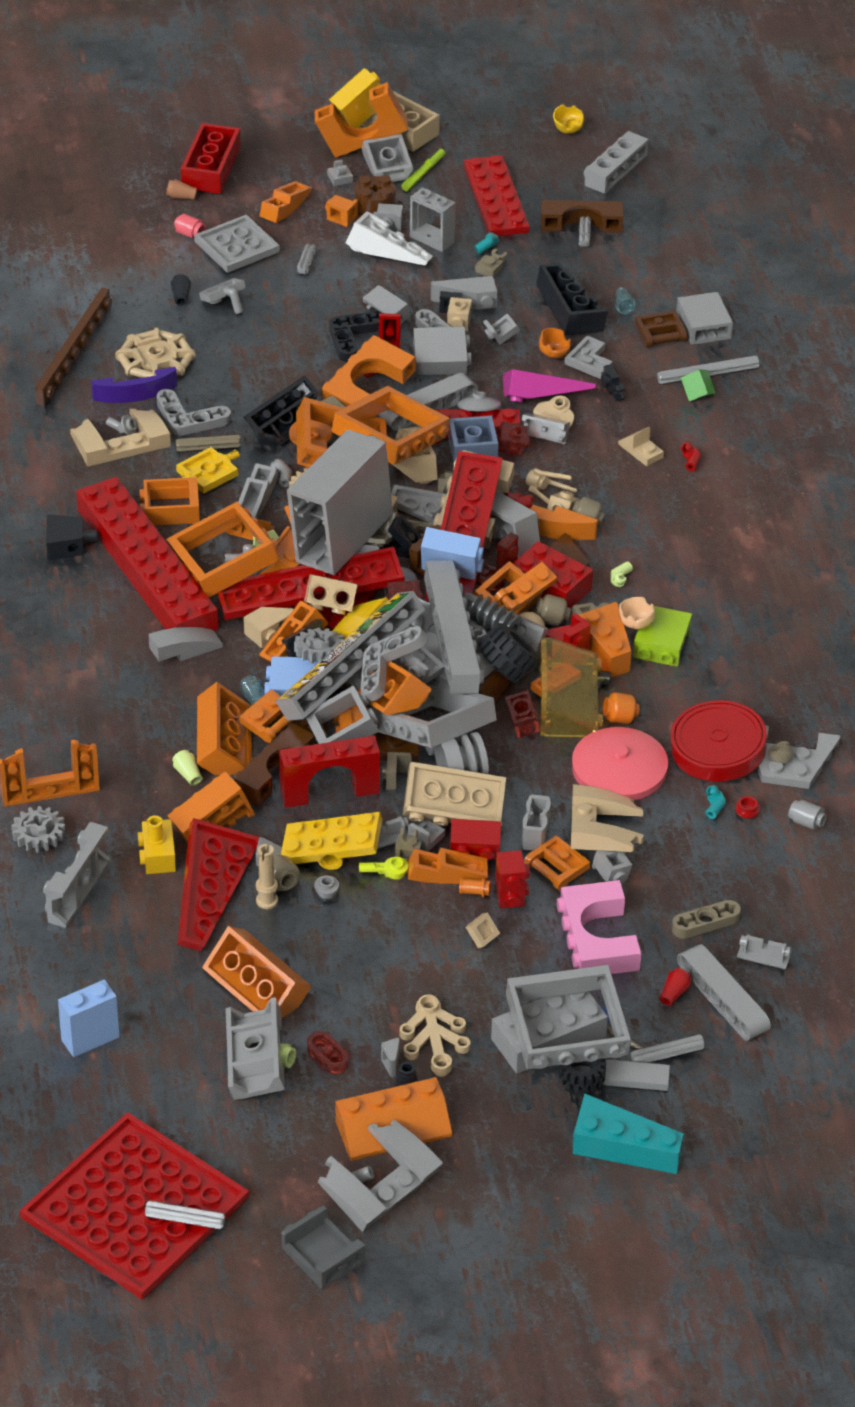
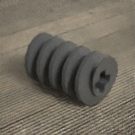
M480 594L471 604L469 609L470 620L476 621L480 626L484 625L486 630H492L497 623H502L516 631L520 625L521 615L514 617V611L512 610L506 613V606L499 608V602L497 601L491 604V597H487L483 601V594Z

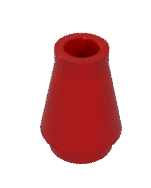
M675 968L673 971H670L662 993L659 996L660 1002L666 1006H672L691 986L692 978L690 974L681 968Z

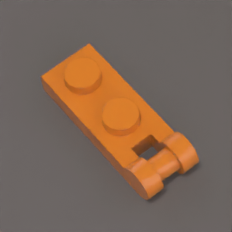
M541 562L505 589L499 590L494 598L497 602H502L508 611L512 610L515 612L557 581V576Z

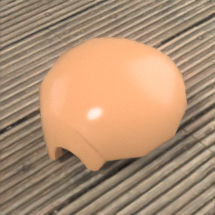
M631 597L619 604L620 618L622 623L628 628L643 629L655 620L654 605H649L644 597Z

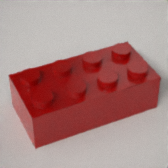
M201 123L181 166V182L197 188V191L221 194L241 149L240 128Z

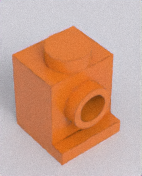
M334 195L327 201L325 206L327 220L348 227L358 217V200L354 199L351 201Z

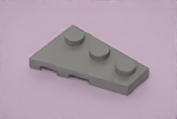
M394 485L391 495L397 496L398 510L429 523H434L436 514L441 513V499L444 494L447 495L446 493Z

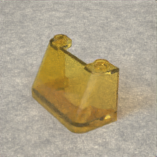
M541 637L540 736L585 737L594 731H598V728L603 727V714L598 713L597 672H601L602 658L597 657L596 652L551 637Z

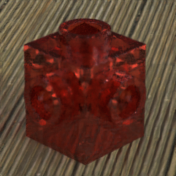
M501 422L496 432L498 452L521 456L523 450L528 448L530 443V435H527V426L519 425L518 423Z

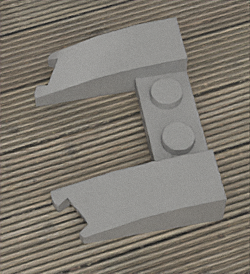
M392 1120L389 1126L378 1127L375 1123L367 1128L400 1165L369 1190L332 1156L325 1163L326 1166L330 1167L327 1177H320L318 1180L321 1187L362 1232L436 1174L443 1164L420 1139L396 1120Z

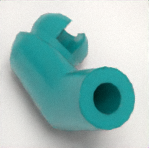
M492 232L488 233L485 239L476 244L474 248L478 254H482L487 249L495 247L499 243V237Z
M711 785L706 789L710 806L705 813L710 819H715L725 807L726 799L716 785Z

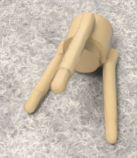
M535 468L530 470L526 477V485L529 486L528 491L536 494L547 504L550 499L539 490H544L548 484L574 493L577 492L576 488L548 478L571 480L572 477L570 475L547 472Z

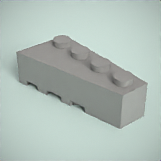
M496 490L490 517L495 519L493 538L498 537L504 542L503 547L507 551L513 550L516 553L515 558L518 559L537 541L540 542L538 516L533 510Z

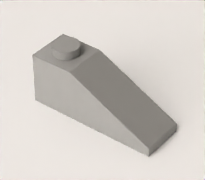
M493 276L431 282V301L440 302L441 291L462 293L461 298L472 299L471 309L497 308V289Z

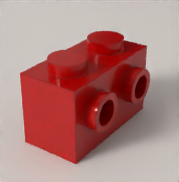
M452 819L450 850L487 858V860L496 859V854L500 852L501 821Z
M521 850L498 852L496 854L495 888L500 908L524 906L525 896H529V886L526 879L530 878L529 865L524 864Z

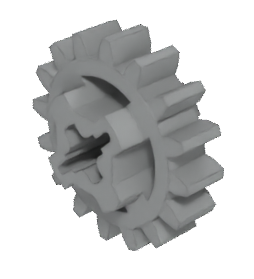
M320 628L308 629V633L300 632V636L295 637L294 652H296L297 657H302V661L309 660L311 664L315 661L320 662L344 641L343 635H337V631L331 632L329 628L321 631Z
M38 806L35 811L31 807L28 808V813L21 811L20 818L14 817V824L11 825L13 840L18 841V847L26 845V851L31 850V848H35L36 852H39L40 848L49 851V846L57 847V841H63V834L66 833L64 818L59 817L58 811L51 813L50 807L45 811L42 810L41 806Z

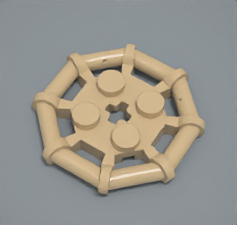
M154 328V330L128 335L121 349L116 351L115 357L120 361L125 369V374L129 377L144 378L155 376L154 370L176 367L177 376L181 377L185 374V370L190 362L196 358V351L190 347L186 341V336L182 333L174 334ZM134 358L135 361L131 363L129 359ZM178 358H183L180 363L176 361Z

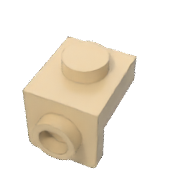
M562 490L560 493L550 496L547 509L554 511L559 506L572 510L578 498L573 497V493Z

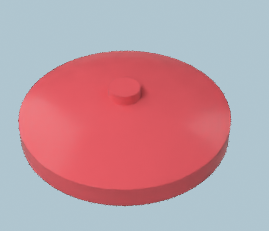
M610 727L594 731L580 740L573 752L572 771L579 785L606 789L633 800H639L653 794L662 786L667 777L668 757L663 746L652 736L632 728Z

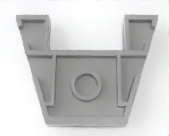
M765 725L768 738L769 726ZM819 733L816 750L805 747H792L793 757L790 762L784 765L770 759L768 751L775 744L767 743L766 755L762 763L757 767L761 782L810 789L822 771V766L830 759L833 750L838 747L840 735Z

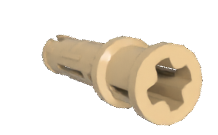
M262 844L258 847L259 879L255 884L258 891L256 904L262 909H272L278 904V896L276 894L278 882L274 878V848L270 845L268 852V844Z

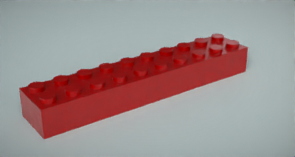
M117 477L76 490L78 512L91 529H97V538L165 629L200 627L212 629L213 631L218 630V609Z

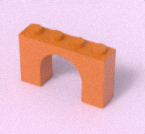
M388 82L369 89L370 102L378 115V119L368 127L355 128L347 125L340 117L333 103L315 110V123L335 158L347 155L354 150L362 149L363 140L390 137L402 134L408 130V118Z
M373 335L368 341L363 343L361 349L355 355L353 354L342 368L337 370L335 376L323 385V400L334 396L347 407L370 395L353 384L358 377L367 373H381L404 384L416 372L415 356Z

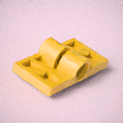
M380 812L289 823L286 826L281 855L290 858L294 864L318 861L319 865L324 869H339L342 866L343 858L376 854L382 816Z

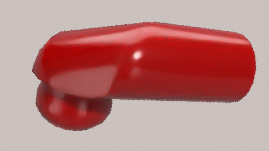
M685 442L681 445L682 455L688 460L685 465L686 469L692 472L695 471L701 454L690 442Z

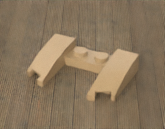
M137 409L129 410L131 417L137 423L139 433L103 441L89 419L84 420L82 425L76 429L72 428L70 430V434L87 467L171 447L170 432L154 410L141 411Z
M573 784L571 849L633 852L634 845L631 842L643 843V834L618 826L596 822V814L643 817V809L637 807L633 799L610 790Z

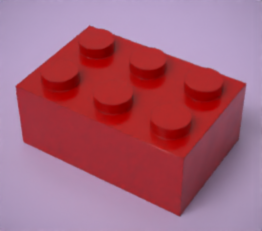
M539 541L512 563L525 574L543 562L557 576V581L544 590L540 598H543L546 594L565 598L569 608L576 605L592 590V568Z

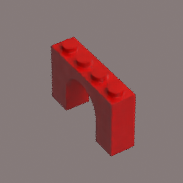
M375 735L279 750L280 792L285 808L309 804L308 786L311 778L320 770L331 766H342L351 770V782L356 797L380 793V751Z

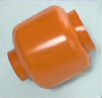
M614 692L604 700L603 715L611 723L628 725L639 715V704L636 703L635 697L631 694Z

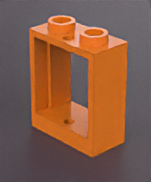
M197 477L144 480V489L139 490L140 502L145 503L140 504V508L154 526L195 524L200 521ZM189 498V505L150 507V500Z
M509 561L476 589L473 595L479 596L483 594V599L491 597V603H493L496 599L489 593L491 589L504 578L513 583L523 576L524 573L519 567H516ZM543 592L514 613L518 615L528 612L537 604Z

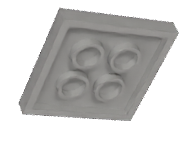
M248 215L194 235V241L227 273L280 252V245Z

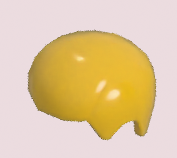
M562 104L553 113L555 126L562 133H576L584 125L583 112L576 108L575 105L566 107Z

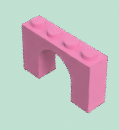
M620 880L561 887V897L557 898V909L559 913H563L562 927L563 931H568L567 945L569 950L573 949L572 963L574 968L581 969L608 965L611 974L640 971L641 951L636 935L600 938L588 933L583 928L587 922L594 919L624 915L625 897Z

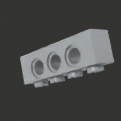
M627 131L612 146H609L601 156H598L591 165L585 168L584 186L605 194L647 156L648 139Z

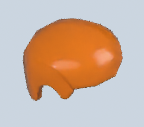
M545 328L541 331L539 348L544 355L557 359L563 358L570 352L571 340L565 339L563 330Z

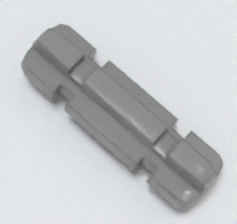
M583 216L580 218L579 245L581 247H588L590 245V217L585 218Z
M308 243L305 245L297 265L298 274L302 273L305 275L308 273L314 258L313 256L316 253V246L314 244L310 245Z

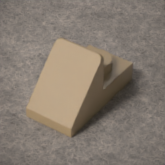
M650 427L637 431L618 441L622 448L645 466L659 461L664 456V451L650 441Z

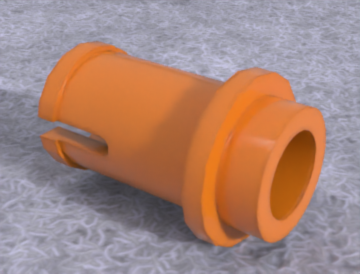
M461 878L459 893L481 895V897L485 898V895L490 896L491 881L486 880V878L482 880Z

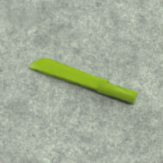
M439 149L430 159H427L417 171L402 183V189L405 192L409 191L445 156V151Z

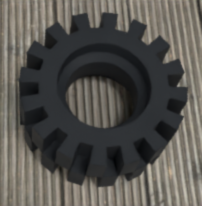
M606 1058L593 1062L583 1061L569 1065H559V1079H561L562 1085L566 1084V1089L571 1090L573 1087L575 1093H579V1089L583 1090V1094L588 1093V1089L591 1092L596 1091V1086L600 1088L602 1082H605ZM583 1065L590 1067L592 1070L579 1072L573 1068Z

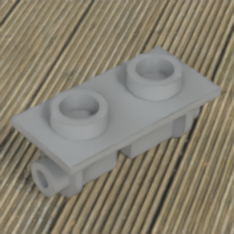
M399 816L396 819L386 821V826L381 824L377 849L395 844L401 828H404V833L408 835L406 827H408L409 823L406 817L402 818Z
M747 934V936H741L739 944L741 946L737 958L786 970L792 950L786 943L782 944L769 940L768 944H765L764 939Z

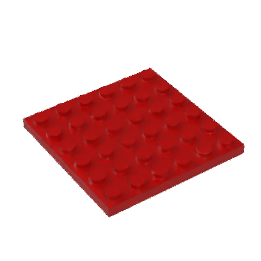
M127 1112L20 1209L19 1213L20 1218L143 1300L216 1230V1228L147 1217L145 1215L147 1202L156 1201L225 1214L226 1220L249 1198V1190Z

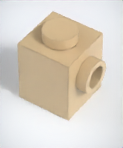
M451 297L447 312V324L450 327H465V331H468L472 299Z

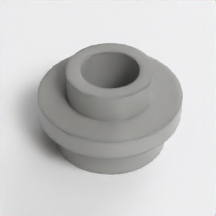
M321 876L314 883L315 891L322 898H332L339 890V881L333 876Z

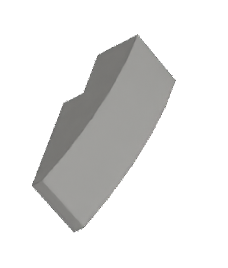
M256 463L251 477H247L238 503L243 508H248L252 518L255 517L257 519L271 497L279 478L277 468Z
M178 627L149 634V648L159 662L175 656L180 661L223 647L216 633L212 629Z

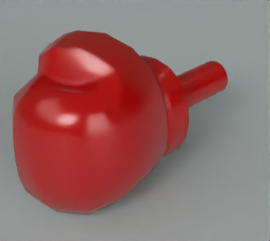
M510 491L508 493L504 492L507 497L529 509L532 507V502L534 501L532 495H521L518 492L512 494Z

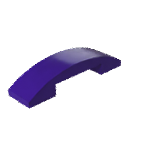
M176 367L154 370L155 376L115 383L112 377L91 381L92 399L106 403H127L156 397L160 390H172L177 387Z

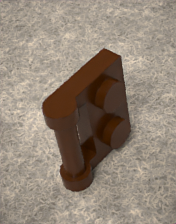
M676 311L635 317V325L643 338L645 347H651L656 343L687 340V332Z

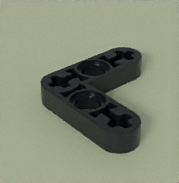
M372 311L342 315L330 319L329 332L338 358L341 361L348 362L349 358L357 353V345L353 334L379 331V313L382 312Z

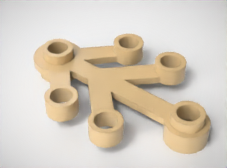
M429 994L423 995L416 1003L415 1015L407 1023L400 1026V1038L406 1041L413 1039L412 1042L404 1046V1057L408 1060L417 1059L419 1057V1049L430 1038L434 1055L431 1059V1070L439 1077L448 1075L452 1070V1058L444 1053L441 1038L454 1044L456 1052L460 1054L468 1053L470 1051V1039L458 1035L466 1030L465 1019L456 1017L441 1009V1003L437 997ZM426 1019L427 1026L415 1037V1028ZM437 1019L449 1024L450 1030L437 1024Z

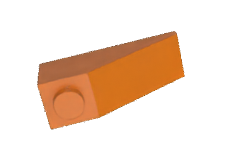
M300 601L260 652L259 656L269 662L272 661V656L288 657L285 651L286 646L281 640L316 619L322 620L323 629L327 626L328 622L316 608Z

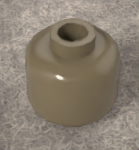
M586 496L582 497L581 500L577 499L572 509L574 512L598 519V525H600L605 514L601 512L602 504Z
M546 594L543 598H539L535 613L543 619L545 624L555 627L560 626L563 620L568 621L571 608L567 607L565 598Z
M284 855L274 856V878L278 882L277 891H288L297 884L300 872L290 858Z

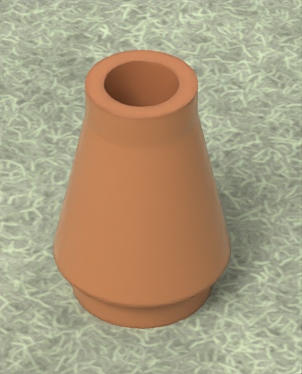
M177 179L169 180L166 196H171V199L195 200L197 188L191 187Z

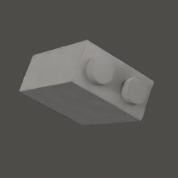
M718 292L677 298L676 313L687 332V338L691 345L731 339L733 322Z
M465 327L414 328L415 375L467 374V365H471V352H467L466 349L470 348V337L465 335Z

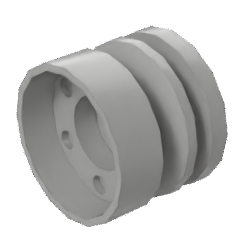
M478 732L470 733L469 737L466 734L460 735L459 746L455 738L435 746L437 766L489 774L487 751Z

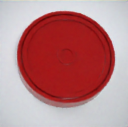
M715 700L696 704L682 712L671 728V752L674 761L684 772L698 779L720 782L741 778L754 771L762 763L766 755L767 732L764 721L754 710L740 703Z

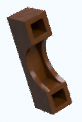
M541 200V231H562L565 226L580 222V218L584 216L585 218L590 217L591 224L597 226L601 232L622 233L623 202Z
M292 723L286 730H282L271 744H267L264 750L257 757H254L242 771L235 775L234 781L240 786L249 803L259 807L272 794V776L270 773L280 766L279 750L316 744L315 735Z

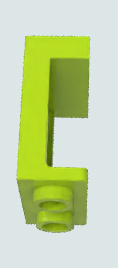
M654 606L655 620L648 627L638 629L634 640L633 657L677 667L686 636L689 637L691 632L692 613Z

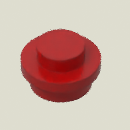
M744 796L736 803L735 811L743 818H754L759 814L760 806L754 797Z

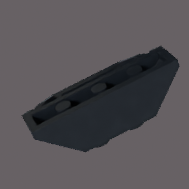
M304 375L243 418L257 435L283 445L290 440L289 429L296 422V413L303 398L316 400L318 391Z

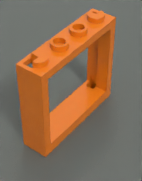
M386 386L335 412L331 432L341 436L348 429L366 436L372 435L385 441L388 462L396 465L444 439L449 431L450 418ZM389 409L422 428L395 441L363 424V422Z
M306 397L303 398L296 413L297 464L310 467L328 449L311 444L310 420L333 425L335 412L343 409L342 407ZM374 416L363 422V424L387 436L386 419Z
M238 501L166 539L168 545L208 598L279 561L275 551L278 547L275 540L269 538L265 528H261L255 517L252 518L248 508H243ZM243 523L260 545L205 574L188 551Z

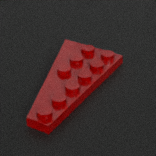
M192 819L189 827L177 945L202 951L258 846V836L199 819Z

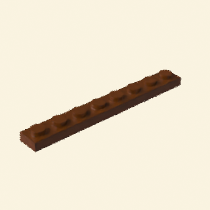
M103 287L100 289L36 385L37 405L45 406L49 398L53 397L54 391L57 386L61 385L64 375L70 371L72 363L78 359L80 351L86 347L90 336L94 335L97 325L103 321L107 310L111 309L112 298H110V289Z

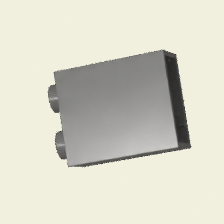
M347 429L287 489L297 563L335 575L393 514L385 441L372 435L366 436Z

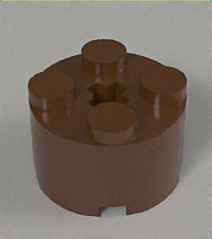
M361 176L355 186L358 214H365L367 211L373 214L374 211L377 212L378 204L396 205V187L391 181L390 176Z

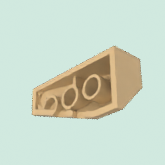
M421 426L399 429L395 441L419 430ZM431 446L394 465L414 482L428 484L432 480H438L436 454Z

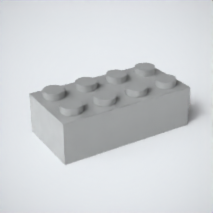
M589 991L544 997L521 1007L532 1049L594 1041L606 1037L608 1016ZM509 1011L492 1018L491 1039L516 1074L527 1070L511 1012Z

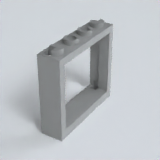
M433 680L426 684L432 690L429 693L428 699L418 709L387 716L373 706L367 707L368 709L372 708L376 714L378 721L375 724L380 733L429 748L497 720L493 697L479 693L450 694L447 684ZM430 706L451 712L429 722L409 716Z
M608 965L507 979L506 997L526 1069H542L548 1066L569 1065L583 1061L593 1062L598 1059L619 1058L629 1054L631 1039ZM601 990L615 1038L532 1049L519 1001Z

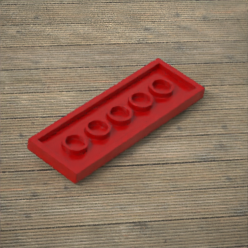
M503 155L464 160L463 167L487 232H492L497 236L529 233V224Z

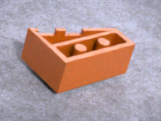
M225 771L220 776L214 778L203 789L196 792L182 805L176 807L167 816L169 820L171 819L175 830L188 843L189 827L193 818L220 826L227 824L231 827L236 824L235 820L245 815L252 817L255 813L240 786Z

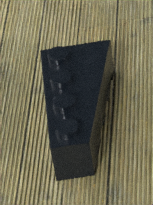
M560 263L540 265L536 286L559 326L564 331V334L574 335L603 332L608 310L605 307L600 308L597 305L598 301L593 296L589 297L585 293L586 289L582 285L575 283V278Z

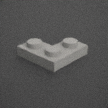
M586 336L565 357V365L599 379L603 375V366L612 364L613 361L599 356L605 350V343L590 336Z

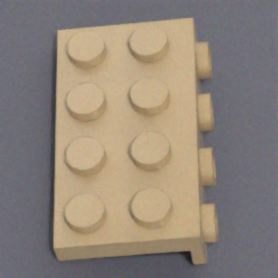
M410 762L403 816H408L409 820L422 822L424 819L432 820L434 824L442 826L451 823L452 819L501 821L506 777Z

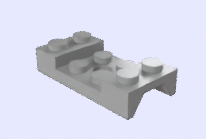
M90 821L85 830H81L77 842L80 844V850L77 852L73 864L66 868L64 874L56 871L52 879L47 880L43 892L46 895L45 911H47L48 923L66 928L110 863V857L98 848V845L108 832V827Z
M276 997L270 998L264 1010L244 1014L232 1007L226 1008L228 1088L234 1100L285 1090L284 1069L281 1064L280 1051L281 1009ZM252 1043H259L256 1047L249 1048Z

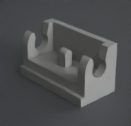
M380 285L363 297V302L365 304L368 303L366 308L369 310L375 308L386 314H401V324L411 318L408 304Z
M531 413L523 414L522 421L524 426L521 428L520 433L566 444L570 422Z

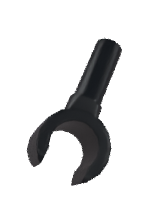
M603 670L598 672L595 686L589 694L590 698L593 699L601 685L610 686L611 672Z

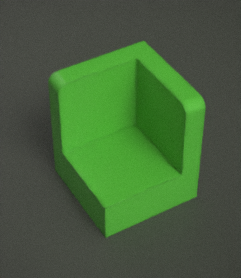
M697 370L681 377L689 401H694L705 395L712 396L716 394L708 370Z

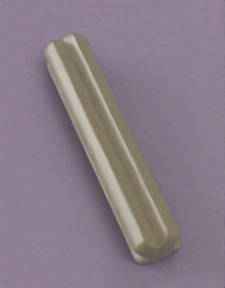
M240 435L176 439V450L178 452L206 450L210 447L213 449L239 448L241 446Z

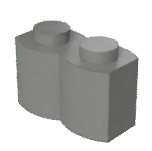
M531 794L527 799L526 814L522 825V847L524 850L533 851L546 842L547 831L550 825L551 801L549 796Z

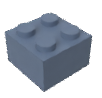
M492 416L450 419L448 441L453 465L458 451L463 450L498 457V440Z

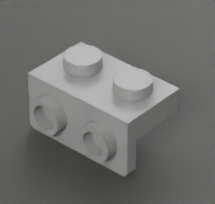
M424 646L394 659L396 664L401 665L425 684L445 671L443 663Z

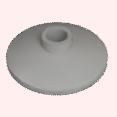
M476 391L473 392V396L458 401V407L468 411H491L500 408L501 402L486 396L485 392Z

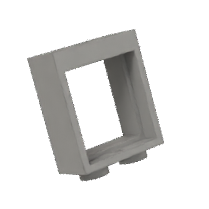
M423 187L410 197V237L441 252L445 251L455 243L456 202ZM426 207L441 213L440 229L426 223Z
M354 685L320 704L306 717L319 744L368 737L379 732L375 724L378 721L376 714L372 708H367V705L370 704L368 699L362 692L358 693ZM357 704L363 718L328 737L322 724Z

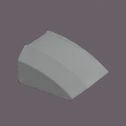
M402 134L374 140H363L361 150L374 176L388 175L391 177L392 182L408 178L413 171V166Z

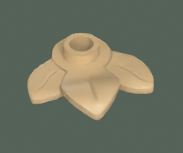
M555 396L550 401L541 402L533 410V414L570 422L569 429L574 422V413L570 410V401L565 396Z

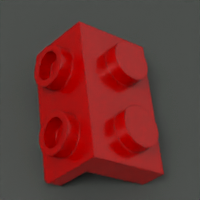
M576 613L571 616V628L564 631L562 662L565 661L573 668L589 659L591 624Z

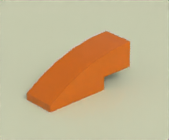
M294 181L274 189L273 197L262 201L259 217L274 223L282 221L304 202L311 193L312 187Z
M532 505L530 508L538 516L539 536L558 539L566 533L572 540H591L597 537L598 519L559 506L554 511Z
M440 848L438 854L414 849L408 860V880L436 884H460L461 878L482 880L488 877L487 858Z

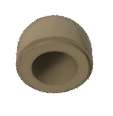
M781 741L769 749L768 755L772 761L784 765L791 761L793 749L788 741Z

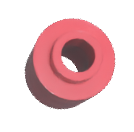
M187 214L178 216L174 223L177 233L194 239L195 234L206 230V225L202 220Z

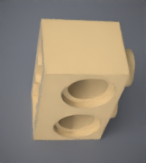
M310 574L304 601L310 603L309 605L316 609L323 610V606L331 607V612L345 615L346 611L352 612L357 584ZM322 586L325 590L324 596L321 599H315L313 596L314 589ZM340 591H345L347 594V600L343 604H338L336 601V595Z

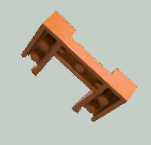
M71 740L72 771L28 779L25 776L22 748L16 750L15 754L6 759L1 758L0 791L4 807L100 791L96 744L87 745L79 743V740Z

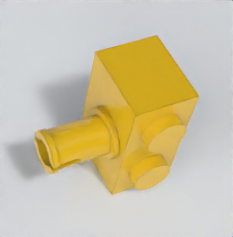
M151 816L147 821L142 822V832H138V846L144 847V850H139L140 865L145 864L146 874L176 872L171 819L162 820L160 816Z

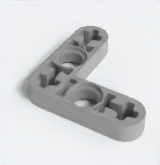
M163 389L157 393V406L171 433L176 436L223 427L231 422V410L226 406H216L186 413L173 390ZM170 411H177L178 413L171 414V413H168V412H170ZM200 419L206 420L204 422H196V420Z
M419 626L406 629L375 642L366 648L363 654L361 692L369 701L378 700L385 692L387 662L416 651L426 644L428 636Z

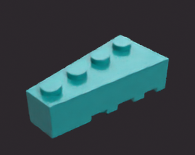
M584 1094L574 1131L572 1154L677 1174L682 1155L684 1134Z

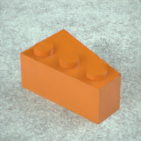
M614 602L580 614V617L586 619L591 624L589 653L602 670L611 672V678L630 672L631 648L624 624L620 618L618 603Z

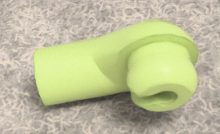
M626 561L611 570L610 578L614 586L622 587L625 584V575L633 570L630 562Z

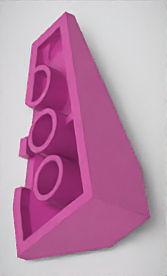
M514 369L503 373L504 397H509L511 402L523 403V400L592 390L596 386L594 383Z

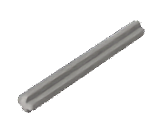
M749 356L660 371L657 373V380L659 384L682 381L681 377L697 370H708L709 375L713 376L759 367V359L757 356Z

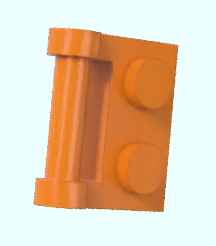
M272 689L239 716V723L267 743H271L276 739V735L293 720L287 721L285 716H283L270 728L267 727L282 714V711L275 702L280 695Z
M557 835L531 851L524 859L525 864H528L530 868L534 867L553 882V886L561 891V887H566L569 882L590 869V861L575 849H571V846ZM540 859H546L549 863H551L554 867L561 871L562 874L558 875L551 868H549L542 861H540Z

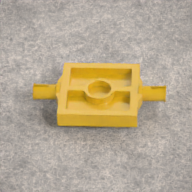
M210 447L177 464L176 472L182 478L197 477L198 490L204 494L239 476L238 468L231 462L240 458V454L238 451L233 450L225 455Z

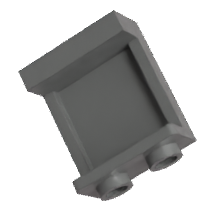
M324 1205L310 1211L298 1222L288 1225L281 1233L282 1249L322 1290L365 1263V1245L359 1239L351 1242L329 1220L328 1209Z

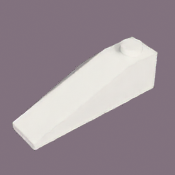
M368 211L355 222L346 241V244L356 252L421 265H427L433 257L416 243L405 241L404 235L401 232H393L389 229L390 224Z

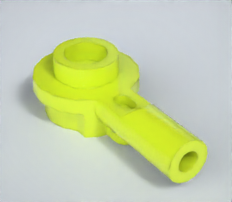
M391 857L385 863H359V872H378L391 879H401L408 872L409 865L402 857Z

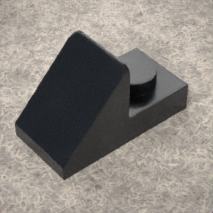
M402 514L394 517L388 530L392 537L396 539L393 547L398 556L410 558L409 549L411 545L420 540L422 536Z

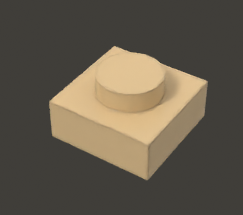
M488 912L481 914L465 927L478 948L484 947L500 934Z

